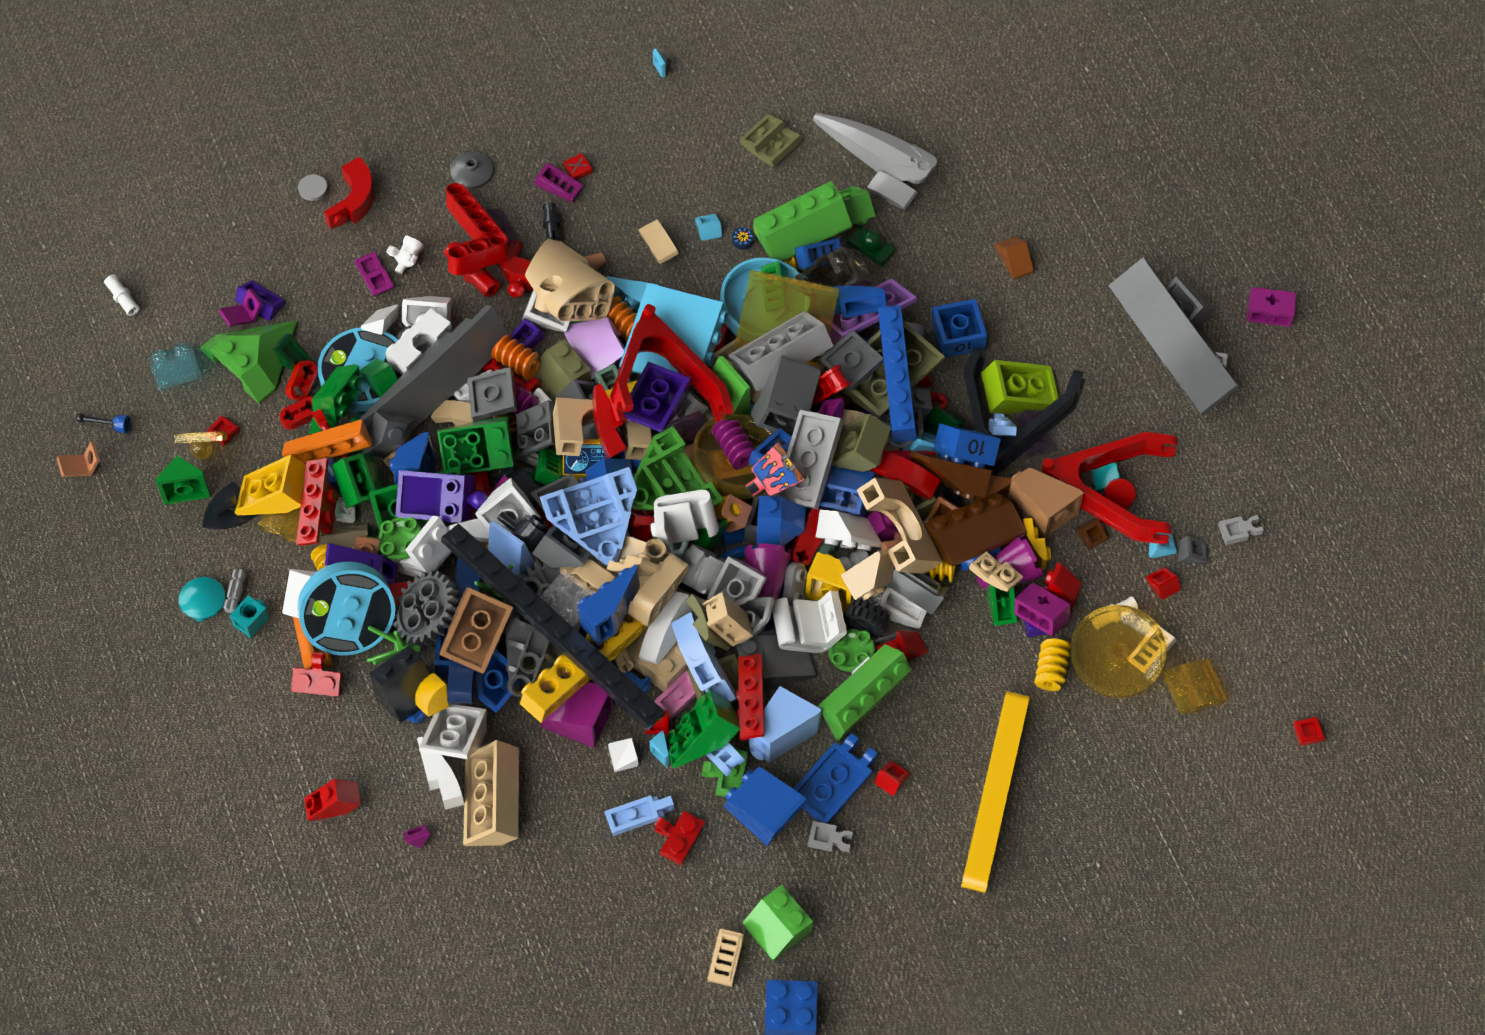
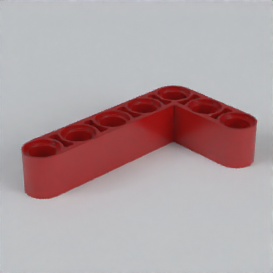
M449 184L446 187V207L473 240L455 245L448 250V271L453 275H464L506 260L507 236L463 184Z

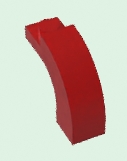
M360 156L341 167L343 178L351 187V192L344 200L324 211L326 224L331 230L343 225L348 219L355 225L368 213L372 206L374 190L371 174Z

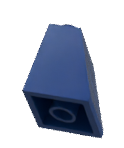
M759 766L754 772L750 769L742 777L741 781L743 784L738 789L734 786L726 794L725 798L727 801L724 808L768 846L800 811L806 798Z

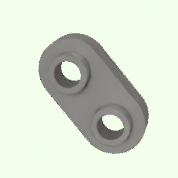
M791 562L786 569L783 598H787L789 606H793L792 602L795 599L805 600L804 589L807 570L801 563Z

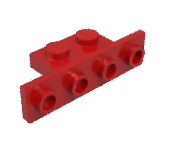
M327 458L306 462L296 544L299 546L318 544L320 530L324 534L333 532V526L336 521L335 509L336 502L338 501V491L327 482L329 464Z
M761 654L738 657L739 689L736 690L739 709L737 710V719L740 724V739L745 740L765 735L763 659Z

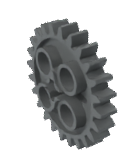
M430 570L429 573L423 571L421 577L414 576L413 583L407 582V590L401 589L403 596L396 598L400 603L395 605V609L398 611L395 613L394 618L397 621L393 626L398 628L396 631L399 632L404 641L414 646L422 647L423 644L429 646L431 640L437 642L439 634L445 636L444 629L445 627L449 629V621L453 620V612H456L457 609L455 604L460 601V599L455 597L459 590L455 589L456 583L452 582L450 577L439 571L434 572Z

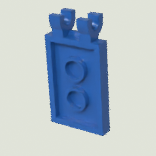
M852 733L841 746L834 742L794 787V790L806 798L802 809L818 822L829 824L872 775V770L869 767L878 760L876 757L878 753L872 748H869L861 759L852 753L859 746V738Z

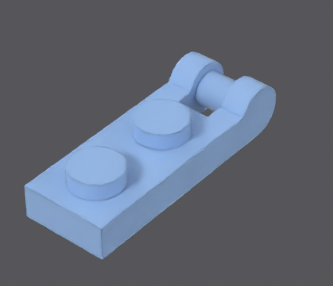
M729 743L720 749L706 754L726 777L732 773L731 769L745 761Z

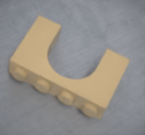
M556 397L553 410L556 455L580 456L583 444L582 427L594 423L591 399ZM629 419L622 421L623 424L615 429L621 434L623 443L627 448L624 450L625 459L642 460L652 440L651 429Z
M873 478L857 489L866 510L885 514L895 524L902 537V542L887 551L897 572L925 574L942 563L902 481Z

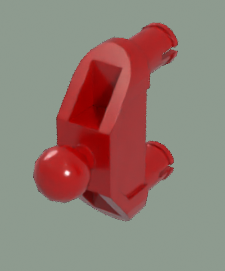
M513 239L507 248V259L498 264L501 272L509 282L507 289L509 295L513 298H520L524 295L525 290L533 291L532 286L525 277L531 261L518 257L524 246L519 240L514 246L516 239Z

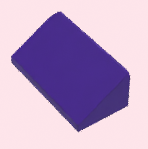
M252 280L237 288L235 301L241 305L248 289L254 291L262 303L258 315L267 321H270L286 304L284 299ZM251 298L250 307L252 310H254L255 304L253 299Z

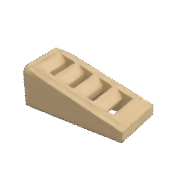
M725 929L719 930L707 981L732 987L744 942L743 934ZM723 941H725V942H730V943H734V944H736V945H732V944H728V943H723ZM726 950L734 952V956L720 953V951ZM718 960L731 962L732 964L731 966L718 963ZM717 969L730 973L729 976H725L715 973V970Z

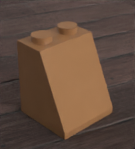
M1029 467L1023 472L1018 471L1011 478L1008 500L1013 503L1016 511L1023 519L1032 518L1033 527L1038 528V535L1046 539L1079 515L1084 493L1078 488Z

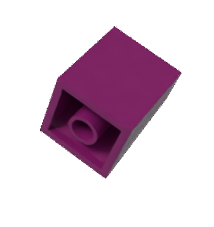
M587 682L541 723V728L594 748L613 709V699L597 684Z

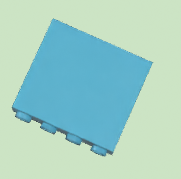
M647 283L619 367H621L633 330L647 304H651L656 308L655 313L707 367L711 366L714 361L713 352L715 346L721 340L722 333L720 331L722 325L727 322L729 315L724 303ZM647 351L637 354L630 375H633V373L641 374L648 361L676 373L679 372L665 357ZM690 384L689 387H690V388H693L697 393H699V392Z

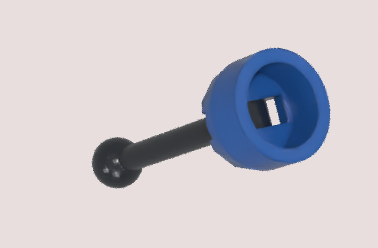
M83 414L76 416V420L80 423L89 421L110 424L119 433L127 434L131 427V418L128 415H117L113 420L86 417Z

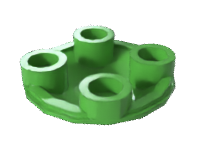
M398 517L384 521L381 524V531L378 537L380 540L379 549L384 556L392 560L410 558L405 549L422 528L412 517Z
M846 630L847 634L828 649L829 659L835 667L841 671L852 672L867 657L871 658L874 655V641L865 630Z

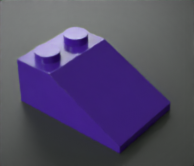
M648 361L630 393L633 401V410L631 412H624L626 419L662 433L680 411L689 394L690 378Z

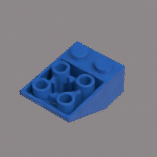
M636 564L631 568L623 569L617 578L611 582H605L592 596L584 597L577 606L580 626L597 646L618 632L628 612L630 601H633L640 588Z

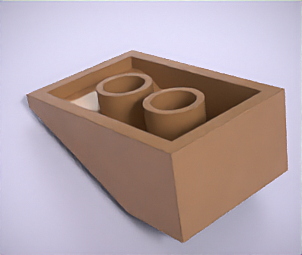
M466 587L439 655L484 674L513 607Z

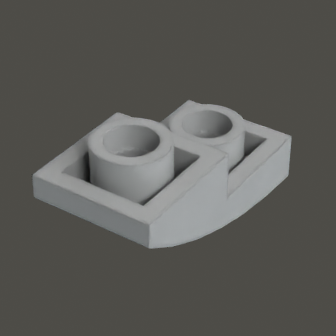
M878 171L867 186L869 192L886 198L889 204L904 210L917 195L914 189L881 171Z

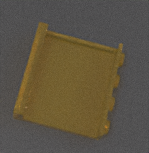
M750 270L733 352L803 311L824 323L830 335L839 288ZM823 355L816 356L809 360L807 364L820 368L822 371L823 365L820 364L819 359Z

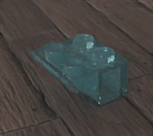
M186 342L179 343L173 346L174 349L168 351L164 349L156 350L151 353L152 356H148L158 391L202 378L191 344L187 345Z

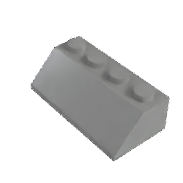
M803 311L728 356L744 381L752 389L758 391L763 390L780 355L807 364L809 360L816 356L825 354L828 349L833 347L824 323Z

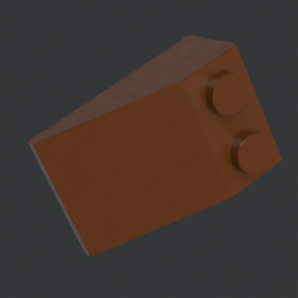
M910 451V456L926 470L938 477L942 484L952 488V493L976 500V496L985 498L992 470L972 466L968 463H956L935 455Z

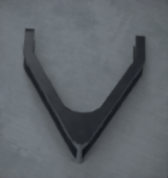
M972 349L964 369V378L975 430L1001 439L994 466L985 464L986 469L992 470V476H997L1076 409L1085 385V379L1082 378L1084 371L1074 370L1066 392L1019 430L1016 436H997L985 428L976 389V383L985 360L983 356H980L983 349Z

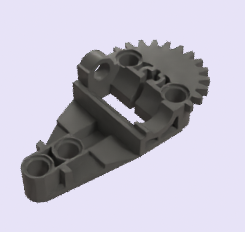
M534 562L535 570L527 566L525 569L528 576L520 573L518 576L525 584L527 582L533 583L536 589L535 593L547 604L550 601L547 595L554 592V597L557 601L551 602L550 607L575 630L579 631V613L574 614L570 612L568 604L573 600L579 605L583 597L589 595V593L582 591L581 587L561 575L560 567L551 568L544 562L543 567L538 562ZM513 608L505 625L508 661L506 671L509 674L507 690L512 696L521 697L523 694L515 691L513 687L515 680L521 679L525 686L530 682H536L540 673L546 668H552L557 658L563 653L526 619L520 617L521 615ZM525 657H530L534 661V666L531 670H526L523 667Z

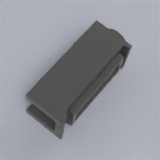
M895 566L891 583L887 585L932 615L949 587H941L940 583L926 574L897 572Z

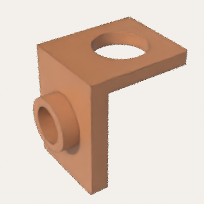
M90 442L84 455H58L57 457L62 477L92 476L100 461L95 442ZM91 452L93 454V462H91Z
M731 494L727 496L721 513L722 516L731 520L727 523L725 529L729 533L746 526L752 506ZM732 503L739 506L740 513L738 516H733L730 512V505Z

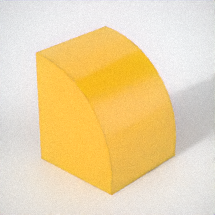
M435 673L430 674L421 682L415 695L416 705L427 716L449 707L446 684Z

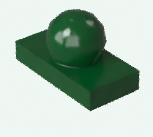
M862 226L847 240V245L881 267L895 253V247L885 242L878 231L866 230Z
M290 333L286 334L272 349L280 358L281 364L292 372L296 364L303 360L313 361L318 367L317 363ZM303 367L305 374H309L310 371L307 370V367Z
M933 403V409L923 421V426L936 434L939 423L960 428L964 424L955 412L945 411Z

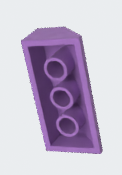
M892 278L875 287L884 289L887 307L901 305V311L903 312L917 302L916 296ZM878 312L843 318L842 313L821 318L818 316V320L824 323L833 346L851 330L860 335L880 324Z

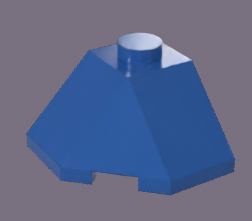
M759 496L756 548H758V544H775L786 547L789 541L804 532L806 508L784 497Z
M496 649L484 674L476 671L477 698L494 713H497L511 697L507 690L509 674L506 671L508 661ZM521 679L515 680L513 685L515 691L522 684L523 681Z

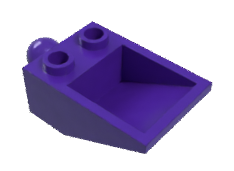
M399 470L396 517L430 520L432 516H437L442 521L461 523L472 520V507L479 509L488 496L483 491L474 492L475 476Z

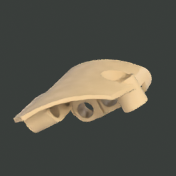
M547 239L535 254L525 273V277L537 295L534 307L539 311L551 313L560 321L604 319L610 311L615 291L614 283L590 267L586 258L564 243Z
M625 535L617 563H619L620 559L626 560L627 555L637 557L639 553L651 557L650 562L659 565L658 570L639 576L640 588L633 601H630L627 612L631 617L649 627L677 590L690 565L673 553L666 551V546L661 540L652 539L644 542ZM650 553H657L658 556H653ZM592 554L581 567H560L561 575L591 595L596 593L605 582H611L618 577V573L607 570L608 566Z

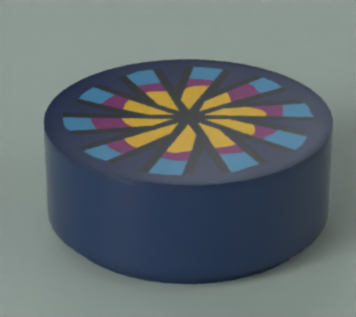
M740 227L733 231L732 244L734 247L745 250L753 245L754 235L750 229Z

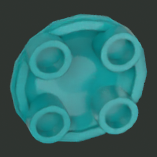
M199 577L189 581L179 594V605L182 611L198 622H203L217 614L224 607L226 600L225 590L221 583L209 577Z

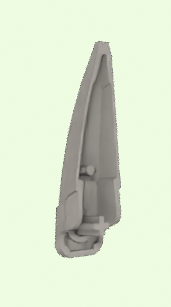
M816 113L813 117V121L821 129L877 173L881 171L901 182L909 181L914 184H920L936 168L937 159L935 156L914 144L911 145L879 129L849 119Z

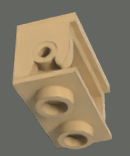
M724 593L715 595L702 603L707 612V626L731 646H735L753 636L747 613Z

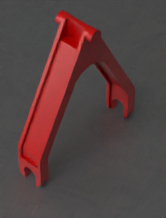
M647 304L633 330L610 395V402L616 420L627 421L624 412H631L633 410V401L627 382L637 354L647 351L665 357L681 375L690 378V384L709 402L716 423L726 420L725 414L732 415L733 406L725 384L655 313L656 308L651 304Z
M1143 432L1053 460L1051 458L1043 460L1042 473L1078 488L1084 493L1081 509L1099 518V520L1132 540L1156 544H1166L1169 542L1168 535L1156 534L1158 532L1171 534V525L1169 523L1138 518L1084 485L1079 477L1085 472L1110 463H1117L1143 454L1173 457L1176 453V447L1164 446L1163 444L1177 445L1178 438L1176 436Z

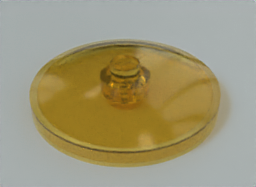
M1126 605L1105 606L1088 614L1075 629L1070 647L1072 666L1080 681L1099 695L1117 699L1139 695L1155 684L1162 674L1167 654L1166 641L1158 624L1145 612Z

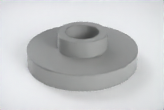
M308 175L300 180L298 191L305 200L316 201L327 193V183L319 175Z

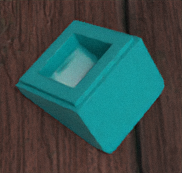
M1110 463L1092 470L1096 492L1104 491L1110 481L1119 478L1116 463Z

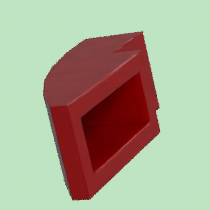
M601 383L593 387V418L602 450L606 458H611L627 449L615 429L621 426L623 422L616 420L610 399Z

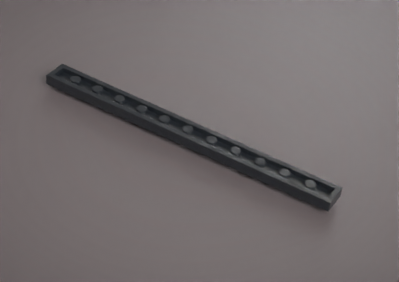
M458 523L442 536L441 542L647 731L664 717L665 711L464 527Z

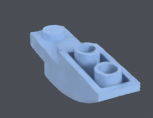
M693 611L672 621L671 624L678 645L700 690L707 692L710 689L730 702L737 698L736 692L714 656L716 653L711 643L706 642L692 625L697 620Z

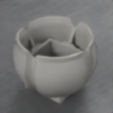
M691 544L681 559L690 565L681 582L704 595H709L726 559L722 557L717 559L715 553L698 545Z

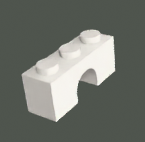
M430 308L425 314H421L418 317L416 323L410 329H406L403 332L401 338L395 344L393 343L388 347L386 351L387 363L391 365L392 369L403 375L422 356L421 352L416 348L422 344L432 345L445 331L452 333L451 322Z

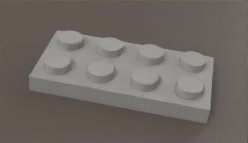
M804 410L799 411L787 455L805 480L774 496L784 497L800 506L813 509L819 508L843 427V419Z

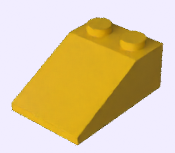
M288 455L245 475L235 514L288 513L300 508L306 465L293 455Z

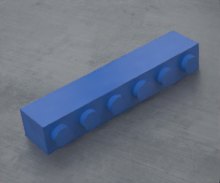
M901 305L878 308L893 441L896 443L917 440Z

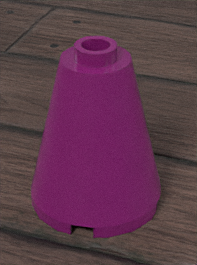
M1023 535L1017 537L993 557L1001 565L1007 562L1023 576V579L1017 584L1036 580L1044 576L1041 567H1037L1036 556ZM975 576L980 588L988 589V583Z
M758 544V548L752 549V545L745 547L746 563L759 570L766 577L757 598L773 597L774 601L779 598L786 569L791 559L790 549L785 552L784 546L775 544Z

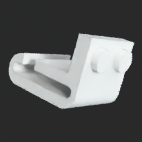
M706 490L661 496L654 502L655 523H651L652 535L665 544L666 551L674 554L673 543L699 539L697 529L706 528L709 537L716 535L719 531L710 493Z
M432 516L405 549L410 558L403 560L390 559V561L398 565L397 572L413 577L415 575L421 577L423 571L429 573L430 570L436 572L452 551L441 542L442 536L449 530L440 517Z
M830 590L819 601L795 599L792 602L793 606L788 605L787 598L777 599L773 603L772 614L779 648L782 650L822 653L830 649L847 634L838 591Z

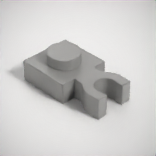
M1258 515L1250 517L1247 521H1243L1242 516L1219 521L1218 527L1225 545L1247 541L1249 534L1254 536L1262 535V526L1258 528L1252 526V524L1258 523Z
M813 821L808 847L832 852L833 846H836L841 851L849 852L850 844H844L842 840L846 838L852 840L853 832H836V825Z

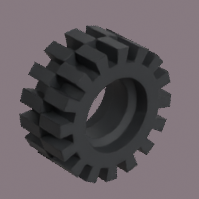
M862 598L853 599L844 615V622L850 628L867 631L870 637L882 636L890 615L887 614L888 611L886 609L882 610L883 607L881 605H875L876 602L874 601L871 603L868 599L864 601Z

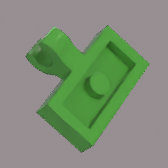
M735 749L745 761L731 769L732 773L727 777L714 763L704 761L702 777H718L715 795L725 797L734 786L738 789L742 785L741 779L744 776L748 751Z

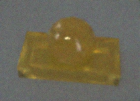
M225 431L174 435L175 443H191L190 452L199 460L207 459L212 454L213 446L210 441L227 440Z

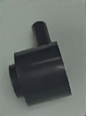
M503 511L496 518L512 531L511 534L523 541L531 552H534L544 535L548 532V525L536 515L530 516L526 514L519 523H516Z

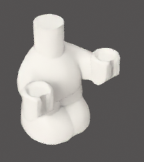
M409 236L404 237L400 250L390 245L386 253L394 256L398 262L394 271L402 275L406 268L414 266L419 253L424 249V245Z

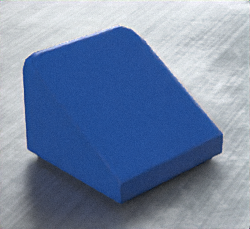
M741 528L730 533L724 530L722 535L724 546L745 542L744 529Z

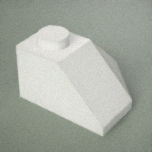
M425 296L403 299L402 322L406 327L413 326L421 314H425L430 308L450 321L452 298Z
M512 478L494 490L475 513L488 530L490 523L494 521L509 532L512 531L496 519L502 511L516 523H519L526 514L530 516L536 515L541 518L525 493Z

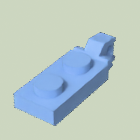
M994 414V419H989L988 430L993 435L1016 436V425L1011 420H1008V417H1004V414Z
M650 795L605 811V815L612 835L615 836L656 822L659 817L664 818L665 813L674 810V803L671 796L658 800L657 796L651 797Z

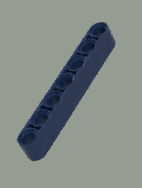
M458 558L455 589L459 590V593L455 597L461 601L466 587L481 593L482 588L476 586L475 581L482 582V579ZM450 659L447 701L448 703L472 704L475 670Z

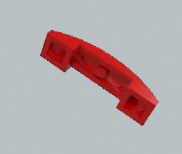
M883 450L881 463L878 467L870 469V471L892 480L902 481L904 485L910 487V492L931 500L941 480L916 463Z

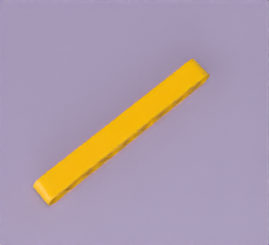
M1006 691L961 885L963 888L986 892L1030 696Z

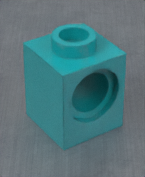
M249 595L229 615L233 626L249 638H252L269 619L267 605L258 598L255 600ZM250 613H256L253 617H246Z

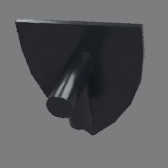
M233 481L219 491L208 504L202 527L215 530L230 529L250 521L257 515L235 514L240 488Z

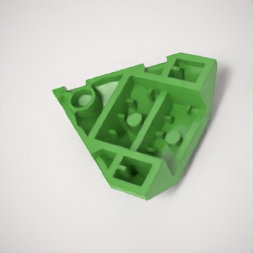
M297 320L216 334L202 345L200 350L214 363L220 361L242 381L244 391L260 404L277 390L278 379L284 367L280 362V358L272 349L286 334H293L297 326Z
M674 426L653 436L645 456L633 477L637 491L631 509L654 510V502L661 496L697 490H706L710 493L713 507L724 501L712 482L705 484L684 453L685 443Z

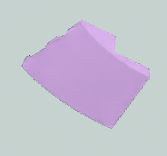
M609 317L601 320L569 324L566 332H564L570 346L591 370V380H595L594 373L622 359L625 347L618 339L622 335Z

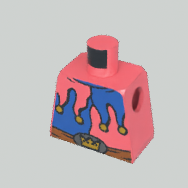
M777 443L752 467L751 470L756 478L746 484V487L753 497L764 489L770 496H773L805 479L780 443Z

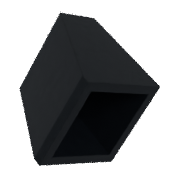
M407 646L369 673L377 701L400 723L420 710L415 702L416 691L421 682L429 676L421 656L410 646Z

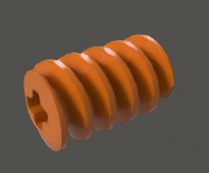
M615 296L612 299L610 311L606 317L611 319L622 335L620 337L625 339L627 343L637 313H633V309L627 307L625 301L621 302L620 296Z
M508 334L502 337L492 349V358H495L496 361L506 367H511L513 371H516L518 375L523 376L526 380L532 379L540 369L539 354L537 352L532 353V349L525 348V345L522 343L518 344V340L512 339Z

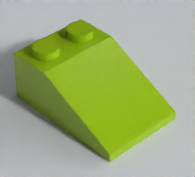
M994 360L981 372L990 413L1015 414L1044 410L1059 398L1051 366Z

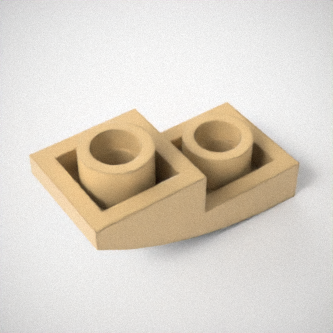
M658 220L638 229L641 237L649 246L651 253L659 264L679 254Z
M445 400L431 416L435 423L453 422L455 426L477 422L471 418L470 403Z
M987 551L972 562L969 567L978 577L1006 592L1023 579V576L1010 564L1005 562L1001 565Z
M638 553L637 557L627 555L626 560L620 559L619 563L609 560L607 570L619 574L623 569L631 568L636 564L639 576H644L658 570L659 565L650 562L651 557Z

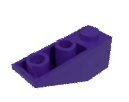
M331 543L327 544L325 566L339 562H358L374 568L385 578L388 584L396 583L398 565L381 555Z

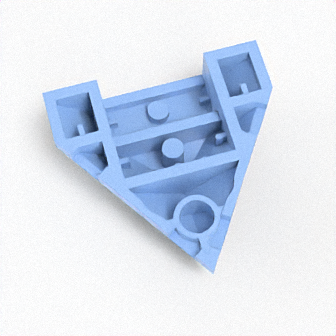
M630 467L540 496L547 520L606 566H608L609 560L618 562L631 515L633 499L637 491Z

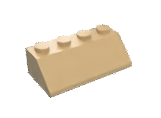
M496 740L478 748L471 756L465 759L463 845L496 846L518 839V747Z

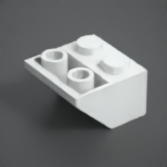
M820 510L816 538L824 539V544L838 546L840 543V547L846 549H854L857 545V549H864L865 551H871V547L881 548L882 543L868 518L839 511Z

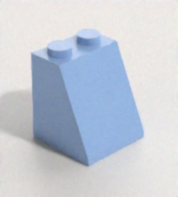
M779 686L764 709L765 735L749 739V751L755 758L759 760L764 759L770 763L818 733L820 730L821 709Z

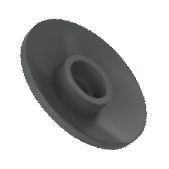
M475 151L460 154L453 160L450 167L451 177L454 182L463 184L466 188H478L485 185L491 179L494 171L490 158L483 153Z

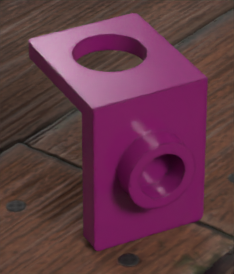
M248 289L242 305L220 308L219 313L229 327L255 322L262 303L254 291ZM251 298L253 299L255 304L254 310H252L250 307Z

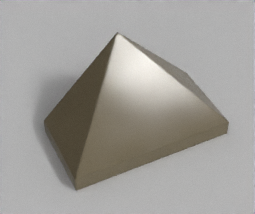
M368 523L333 528L332 533L324 534L321 531V541L325 544L331 543L353 549L356 536L366 537L368 535Z

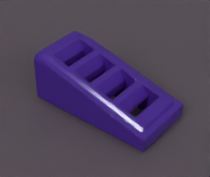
M525 318L510 336L512 339L518 340V344L522 343L525 345V348L532 349L544 338L545 334ZM528 331L532 333L530 337L526 334ZM523 337L526 341L523 343L519 339Z

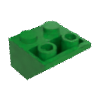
M358 365L340 366L334 370L312 398L313 412L321 409L325 418L337 424L341 417L344 418L347 415L351 404L354 401L356 402L362 394Z
M360 453L343 458L331 465L346 509L370 502L368 492L384 488L373 453Z

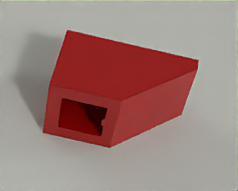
M1057 563L1054 571L1049 570L1045 581V589L1069 603L1071 613L1082 583L1062 564Z
M335 778L304 798L308 821L346 815L361 805L358 783Z

